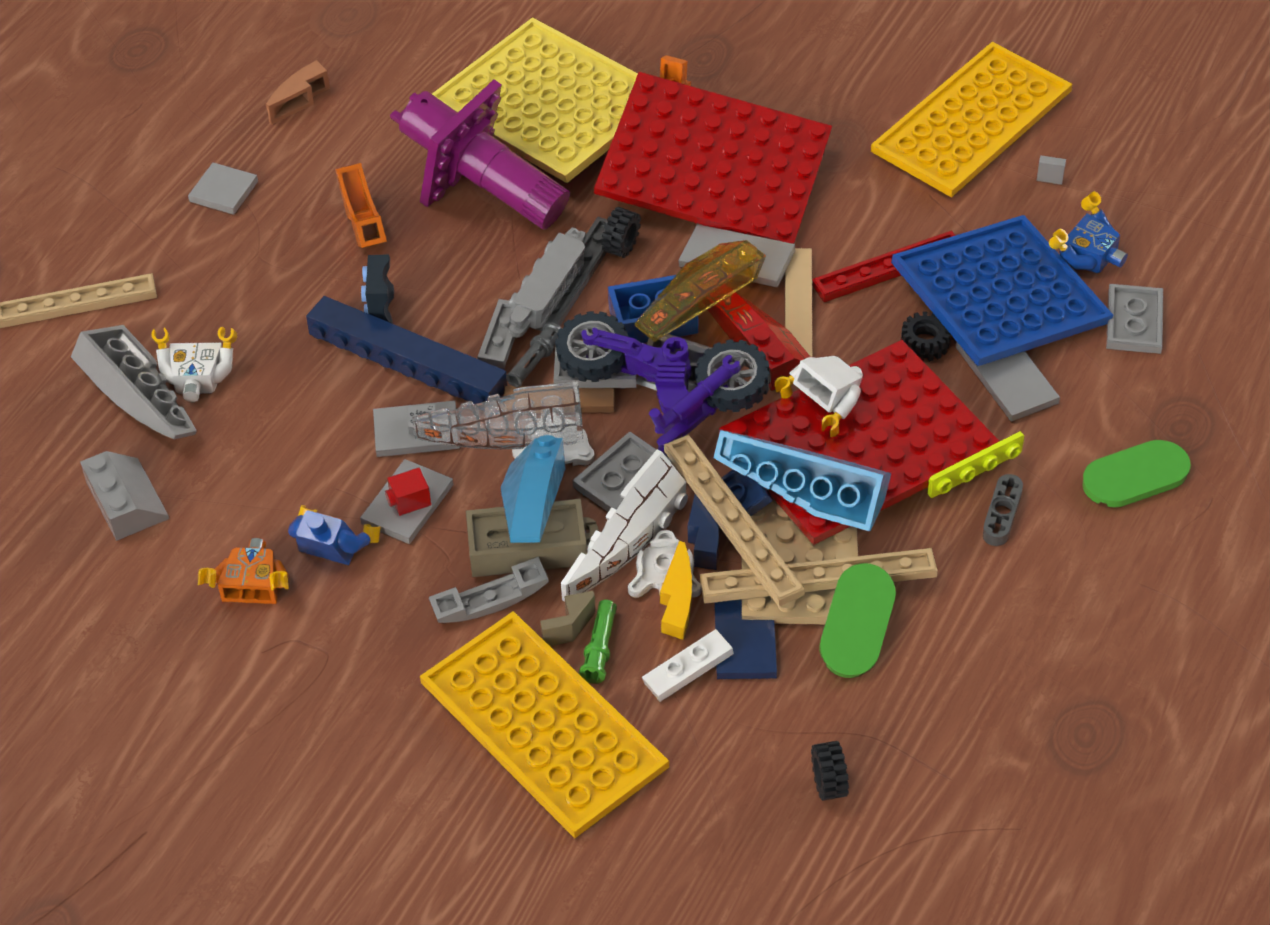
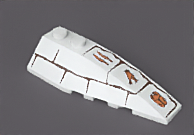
M657 449L626 485L620 494L624 499L617 510L611 507L605 516L608 520L602 532L595 531L590 539L587 554L581 553L562 580L561 592L564 602V596L587 592L620 570L636 557L639 551L643 550L656 537L659 531L669 526L672 516L678 509L684 508L688 500L686 481L662 451Z

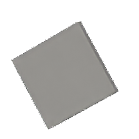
M212 163L189 193V202L234 215L258 183V177L255 174Z

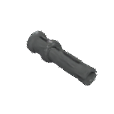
M554 322L545 323L542 327V332L532 338L529 350L506 375L510 385L514 387L521 386L541 359L552 354L556 338L558 339L557 333L561 328L558 324Z

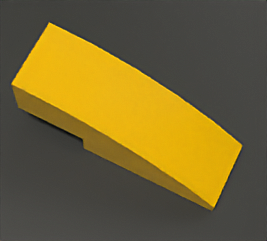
M679 541L660 590V604L667 606L661 621V633L684 640L691 610L692 574L685 542Z

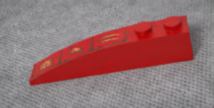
M717 277L705 284L703 282L707 278L696 282L703 290L716 286L698 299L728 337L734 340V342H739V340L747 341L748 345L754 344L758 347L759 352H764L766 361L768 360L771 379L769 388L771 391L775 390L777 378L789 377V373L800 364L801 360L811 357L788 329L721 281L717 285L720 280ZM694 284L690 285L691 290L696 296L701 294V290Z

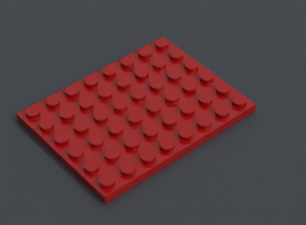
M638 72L595 184L594 194L704 226L795 244L832 126Z
M903 340L849 365L850 367L857 366L862 371L863 377L859 386L861 393L857 403L846 418L839 420V433L834 437L830 436L832 426H827L822 431V419L827 415H833L834 412L829 413L800 389L794 391L787 399L780 398L719 428V433L720 430L746 435L891 473L885 501L880 511L927 488L929 478L932 475L1000 442ZM767 489L772 498L813 545L851 527L816 517L808 513L804 508L787 501L783 496Z

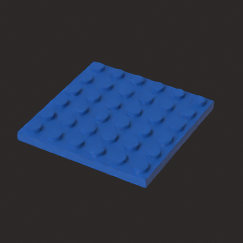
M1025 215L896 253L892 256L891 263L977 367L1106 325L1113 318L1111 311L1060 254L1049 246V242Z

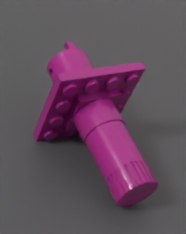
M493 79L459 112L430 92L423 91L419 95L414 92L409 97L410 101L401 113L394 110L390 114V118L399 124V130L428 150L420 203L426 207H429L434 201H439L445 194V191L450 186H455L463 175L543 230L548 229V227L554 224L569 201L570 191L493 137L502 84Z

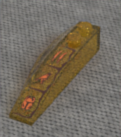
M747 240L718 244L686 263L640 316L635 326L654 342L756 280L766 255Z

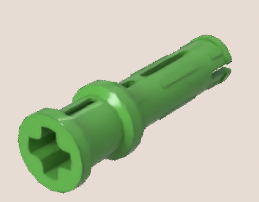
M601 600L599 602L591 642L584 649L585 662L580 667L579 675L588 683L598 684L605 680L606 672L604 667L611 654L608 642L617 610L616 603L613 604L611 600Z

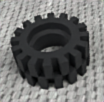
M616 207L611 212V216L608 217V223L604 226L605 232L602 233L603 239L601 241V245H603L601 247L602 250L622 258L627 257L629 251L633 250V244L635 245L637 242L635 240L636 237L639 236L638 229L641 227V224H639L641 221L640 215L636 212Z
M918 312L914 313V318L911 316L907 317V321H904L902 326L901 340L923 362L924 358H928V362L933 361L934 356L938 360L949 349L951 334L933 312L931 316H927L928 312H923L922 316ZM930 334L935 338L922 339L917 337V335Z
M839 741L812 745V770L815 776L816 789L821 800L847 797L849 794V783L847 780L849 778L846 771L847 765L844 761L845 756L842 753Z

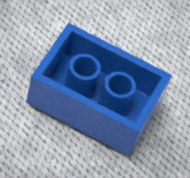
M687 274L608 287L610 315L615 316L619 323L622 322L624 324L628 337L634 338L640 343L648 342L651 331L641 322L646 324L652 331H658L659 328L666 326L672 316L677 314V311L666 300L679 310H683L685 306H691L673 318L661 332L677 337L698 333V309L696 302H694V296H689V298L681 300V302L677 300L681 296H674V293L692 292ZM660 309L664 310L663 313H668V317L660 324H654L651 321V317Z

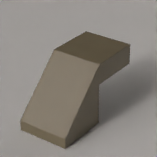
M594 591L564 596L566 616L540 621L542 639L549 646L575 640L595 614Z

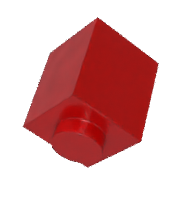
M420 467L387 478L389 490L385 491L389 506H395L399 516L431 506L429 486Z

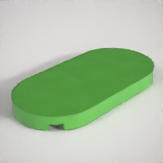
M1165 440L1145 442L1091 462L1084 471L1083 490L1092 501L1098 504L1102 502L1107 504V507H1122L1182 485L1189 474L1190 458L1185 450L1175 443Z
M868 563L856 564L842 573L836 585L820 640L819 652L827 668L834 674L844 678L858 677L874 667L879 657L888 626L896 590L890 575L876 565Z

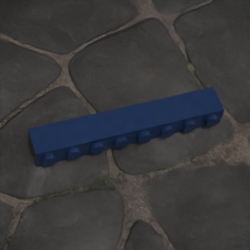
M323 296L306 315L309 334L314 338L322 339L340 349L355 353L361 358H367L385 368L398 371L406 377L417 379L430 387H436L454 397L469 401L475 406H481L491 411L497 403L496 400L499 401L504 395L505 386H508L507 374L503 369L327 296Z

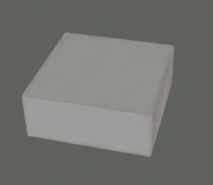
M1041 155L1036 181L1062 185L1066 159Z

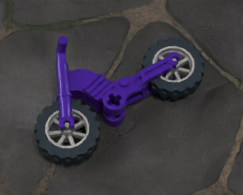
M589 311L585 315H581V313L575 315L573 320H567L564 323L563 329H559L557 333L558 339L556 338L555 340L557 357L562 370L567 371L568 375L572 378L577 377L579 381L586 382V380H591V382H599V379L604 378L607 380L611 378L613 373L623 372L631 375L638 374L649 382H655L660 408L664 415L662 416L657 408L651 409L649 415L655 425V432L663 434L657 439L658 450L662 451L665 456L667 454L664 452V444L686 436L707 417L714 415L718 408L723 412H727V410L740 412V409L745 408L747 410L752 408L754 403L758 404L763 400V395L768 393L769 384L771 383L768 360L766 361V355L763 351L759 352L756 345H748L747 341L739 340V342H734V340H726V343L721 344L719 342L714 344L712 349H706L703 352V357H699L697 368H695L697 386L688 392L691 364L688 345L683 338L671 337L660 348L640 343L638 340L628 337L622 322L619 323L618 319L613 315L607 316L605 312L597 314L594 311ZM574 347L582 348L575 353L573 352ZM676 348L681 349V351H677L676 354H671V352H674ZM743 366H746V367L749 368L748 370H742V371H741V369L743 368ZM746 377H752L748 382L743 379Z

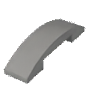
M539 557L512 566L513 574L458 593L455 587L430 596L429 600L438 623L459 622L479 618L508 608L534 594L549 582Z

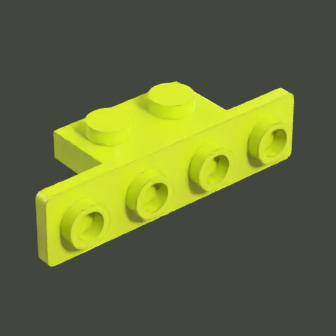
M1020 431L932 475L929 478L928 495L934 498L940 494H945L953 487L963 482H969L975 476L985 471L993 470L997 465L1008 459L1016 458L1023 450L1024 434Z

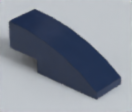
M695 494L688 521V543L695 544L694 567L717 570L719 527Z

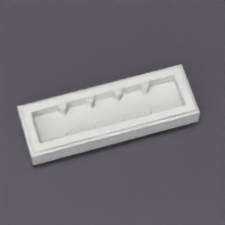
M715 629L642 676L643 682L661 702L733 655V648Z

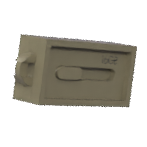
M581 499L554 501L540 542L511 543L504 507L467 510L466 520L472 577L513 573L512 566L539 557L544 570L572 567L581 553L587 554V546L590 543L591 537L596 530L599 531L596 521L589 517H583Z

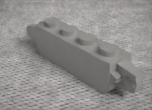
M572 227L565 235L558 233L553 242H548L544 255L535 261L530 276L526 275L524 277L521 289L518 293L515 292L510 299L509 307L512 310L509 331L511 336L520 338V336L527 332L529 327L534 329L542 328L584 265L585 232Z

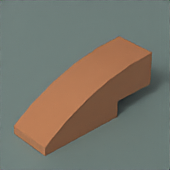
M317 60L291 75L271 95L266 103L271 124L314 105L313 97L330 89L327 70Z

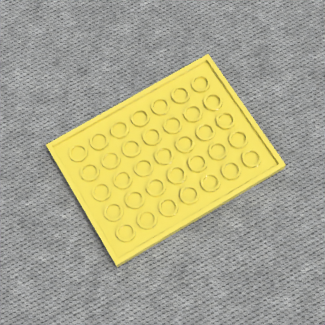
M532 17L433 92L432 95L459 112L493 79L502 84L493 137L509 147L515 154L568 183L609 150L638 73Z

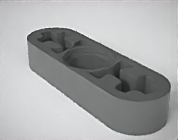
M1006 474L998 479L983 527V539L992 546L1003 545L1009 538L1023 489V482L1016 475ZM1013 487L1010 497L1005 496L1006 489ZM1006 506L1011 511L1007 514H1001L995 508ZM996 523L1001 524L998 534L992 533Z

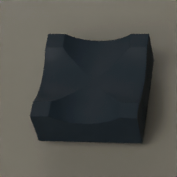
M389 254L368 255L367 266L362 268L363 282H366V285L361 286L362 302H367V304H364V312L393 324L392 316L388 310L389 304L394 298V285L387 277L390 268Z

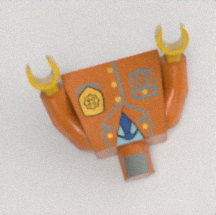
M260 538L251 539L248 548L236 547L232 549L229 557L225 558L215 569L201 568L198 571V585L209 584L211 588H215L217 584L222 602L277 604V588L289 589L288 582L290 576L280 560L275 559L274 551L266 549V542Z

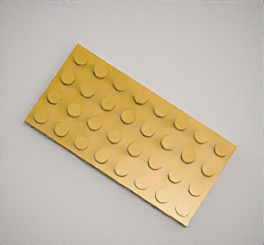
M991 42L871 144V152L952 198L1072 91V83Z
M514 611L420 676L421 684L574 838L578 837L669 768V760Z

